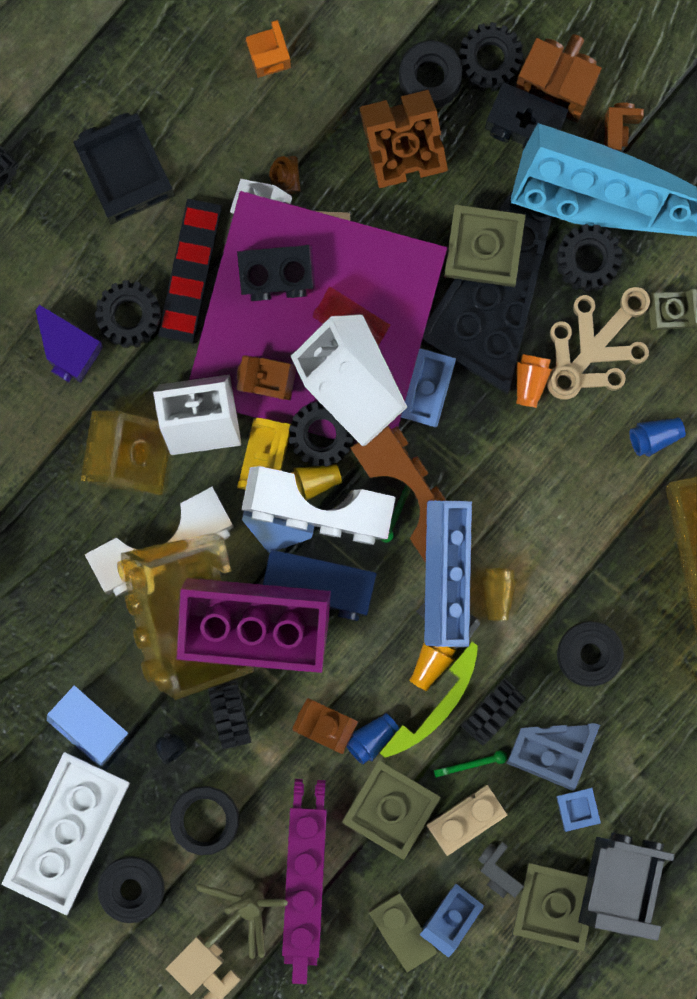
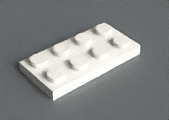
M64 752L1 885L64 915H68L130 782Z

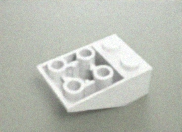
M363 315L331 316L291 355L304 386L362 446H366L407 408Z

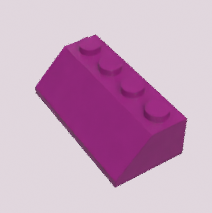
M186 578L180 591L176 660L322 673L331 591Z

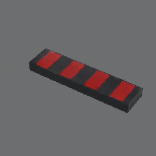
M187 199L160 324L159 338L194 344L222 205Z

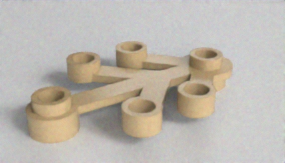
M632 287L626 290L620 300L621 308L595 337L592 316L595 310L594 300L587 295L579 296L575 300L573 311L578 316L580 354L572 363H570L568 341L572 335L570 325L560 321L552 326L550 337L555 343L556 367L550 373L547 388L554 397L568 400L575 397L581 388L606 387L611 391H617L622 388L626 377L624 372L618 368H612L606 373L582 374L591 363L630 361L632 364L639 365L645 362L649 356V349L642 342H634L630 346L606 347L631 317H640L649 308L650 298L644 289ZM630 298H637L641 304L640 308L636 310L631 309L628 306V300ZM580 301H587L591 306V310L586 313L581 312L578 309V303ZM557 327L565 328L567 330V337L564 339L557 338L554 333ZM635 347L641 348L644 351V357L642 359H635L631 354V350ZM612 373L618 374L621 378V383L616 386L611 385L608 381V376ZM562 376L568 377L571 381V386L566 389L561 388L558 385V379Z

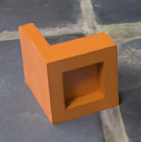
M278 20L271 22L272 29L246 37L257 78L291 68L290 56Z

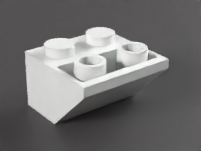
M230 375L160 384L153 392L159 428L171 455L241 446Z

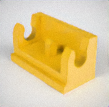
M257 417L253 419L237 489L246 490L250 467L261 466L282 471L289 443V428L291 424Z

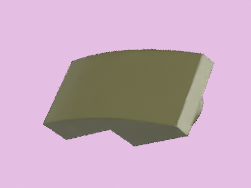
M691 289L686 292H664L649 295L651 330L697 327V289Z

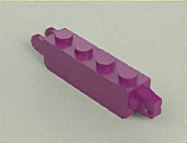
M295 779L293 807L290 808L285 893V900H287L288 904L285 906L282 950L284 964H293L292 984L307 985L308 965L317 966V958H319L327 819V809H324L326 780H317L315 785L316 809L302 808V797L304 796L303 779Z

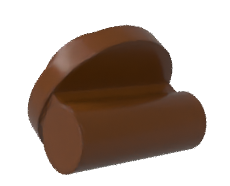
M278 157L273 162L269 171L271 184L287 192V194L300 193L298 157Z

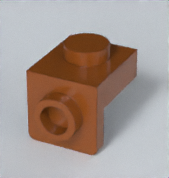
M244 355L237 370V390L291 400L297 369L291 363Z

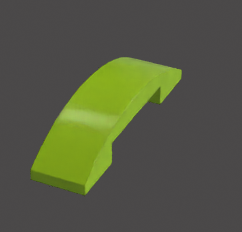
M473 641L448 670L459 679L414 734L402 725L381 750L380 754L386 758L398 754L419 743L449 716L464 694L474 670L478 646Z

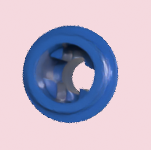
M679 417L640 422L629 431L630 441L635 453L638 456L645 454L648 457L684 438L686 435L683 422Z
M385 713L381 717L355 730L346 747L362 765L368 760L373 762L399 730V727Z

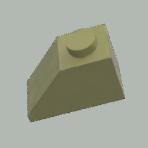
M399 891L368 910L371 918L407 973L438 953L431 943L420 936L423 928Z

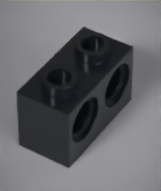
M311 245L237 251L241 295H250V301L272 300L271 293L286 291V298L307 297V289H315ZM291 262H299L304 267V277L297 283L290 282L285 275V269ZM256 265H263L269 274L267 282L261 286L254 285L250 280V271Z

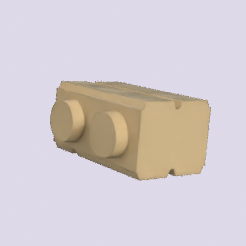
M485 784L443 812L441 816L427 823L426 826L446 856H448L508 815L491 789Z

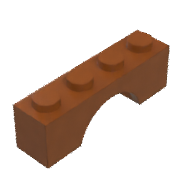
M388 425L366 446H362L358 442L350 448L370 478L378 476L394 477L406 483L415 493L419 502L420 517L410 540L426 563L427 502L447 500L437 486L431 489L427 484L424 476L429 473L418 456L411 459L406 452L404 446L409 443L399 427L396 426L391 429Z

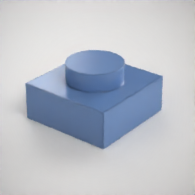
M592 788L556 796L565 832L601 824Z

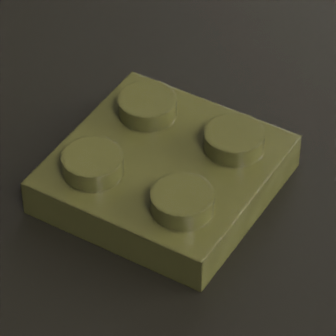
M455 205L444 277L515 287L525 214Z
M378 760L342 823L404 860L441 797Z
M528 863L512 934L584 951L589 926L578 923L588 877Z

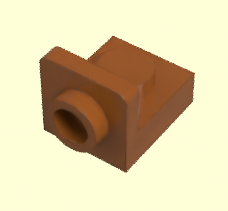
M617 103L614 104V107H609L604 121V145L620 152L622 147H627L629 129L628 126H623V123L640 124L644 117V109L635 108V104Z
M307 698L297 716L293 731L343 754L358 721Z

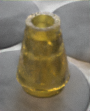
M487 568L485 570V577H482L488 620L507 621L509 620V613L511 612L517 578H514V570Z

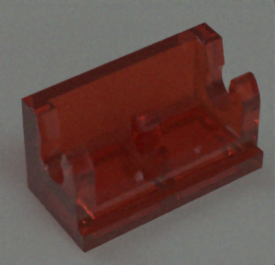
M331 286L325 292L324 298L319 306L316 307L312 316L324 324L331 316L363 315L378 347L392 324Z

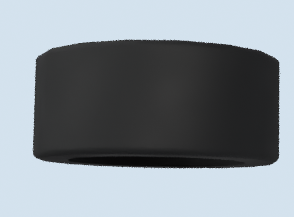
M211 786L195 787L183 793L175 802L170 815L171 832L176 842L187 852L200 856L212 855L225 849L236 837L239 827V812L233 799L223 790ZM200 799L215 801L226 814V825L223 833L211 842L194 840L188 835L184 827L183 818L186 809L191 803Z

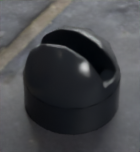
M166 733L164 737H159L156 742V752L165 765L180 757L188 747L174 733Z

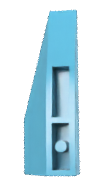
M537 123L522 153L511 196V203L574 224H588L589 226H594L595 224L600 225V227L697 237L696 186L623 152Z

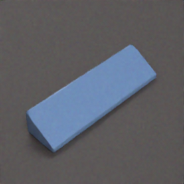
M472 501L427 502L424 643L426 646L469 647Z

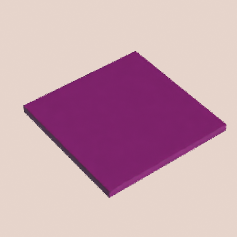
M240 191L189 380L230 375L237 413L291 424L293 417L301 408L311 402L318 401L304 386L298 371L296 370L291 400L237 390V370L242 362V357L244 355L256 356L294 364L291 355L331 316L363 315L405 401L447 247ZM302 245L312 246L315 289H307V297L286 298V291L271 293L272 300L250 301V295H241L237 251ZM291 262L285 269V275L290 282L297 283L304 277L305 271L301 263ZM263 265L254 266L250 271L251 282L256 286H261L267 282L269 276L267 269ZM402 413L389 424L391 429L399 426ZM324 419L314 421L308 429L309 433L331 439L336 437L335 427L331 422ZM354 438L353 445L358 443V441Z

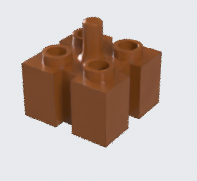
M571 35L565 50L564 46L555 40L546 38L543 41L536 38L518 76L516 88L569 109L566 118L578 123L596 86L602 68L596 65L597 62L593 58L579 53L584 43V39L579 35Z
M429 90L401 96L402 104L389 107L387 100L359 107L364 132L368 140L367 146L371 165L379 188L407 182L405 174L415 171L419 172L420 178L448 171L444 147L439 137L441 131L437 110Z

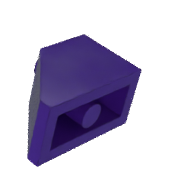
M39 305L35 311L46 359L54 366L51 372L68 383L72 378L81 383L102 350V344L92 336Z

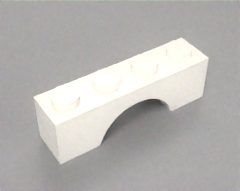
M257 466L250 467L242 510L253 512L252 519L273 523L274 517L287 520V527L307 530L308 525L321 527L320 534L340 538L341 533L344 532L353 534V541L374 545L375 539H388L396 497L363 489L351 490L345 500L337 507L327 511L310 505L302 497L297 488L294 474Z
M213 487L180 503V525L175 535L166 544L151 550H138L127 546L118 538H115L86 553L85 556L104 592L108 595L114 592L116 597L133 589L135 587L133 581L146 575L148 580L165 572L167 570L165 564L177 558L179 563L184 562L199 553L196 548L209 541L211 546L230 537L228 531L234 528Z

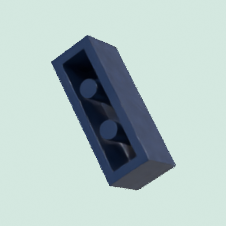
M270 550L263 585L331 591L329 609L338 610L337 617L358 622L360 616L367 617L376 573Z

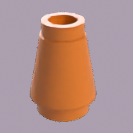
M522 354L521 362H517L516 404L537 408L538 401L552 371L549 368L550 359Z

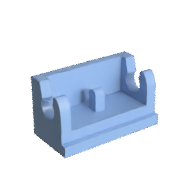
M75 686L47 714L46 721L99 768L128 735V732Z

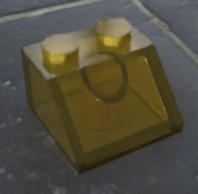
M92 411L81 481L109 488L162 495L169 449L159 428V422L120 411Z

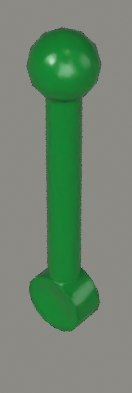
M407 484L392 513L388 539H381L385 543L393 539L392 531L411 491Z
M498 750L493 756L434 770L435 778L495 762L497 764H504L508 759V755L505 751Z

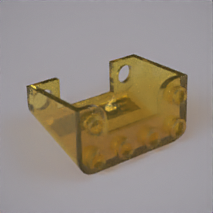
M209 533L121 553V561L117 562V570L121 580L126 582L128 595L125 596V603L129 613L135 619L137 628L133 629V635L138 648L143 651L145 661L141 663V668L147 682H153L161 692L163 691L174 700L254 672L252 666L176 660L180 591L186 578L222 581L219 571L223 573L231 571L222 536L217 533Z

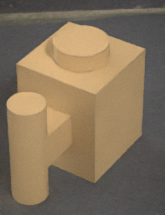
M198 935L167 966L166 970L191 995L203 984L210 991L203 999H223L241 979L232 970L222 979L214 973L224 962L219 956L223 950L216 942L210 948L205 947V942L210 937L207 936L203 940Z

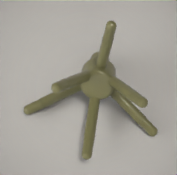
M261 882L256 883L253 890L245 891L243 896L198 884L196 890L236 902L225 908L226 914L235 913L205 942V947L210 948L242 917L249 920V958L254 959L256 957V941L259 957H265L261 913L265 907H285L288 904L287 900L265 899L269 890L267 885Z

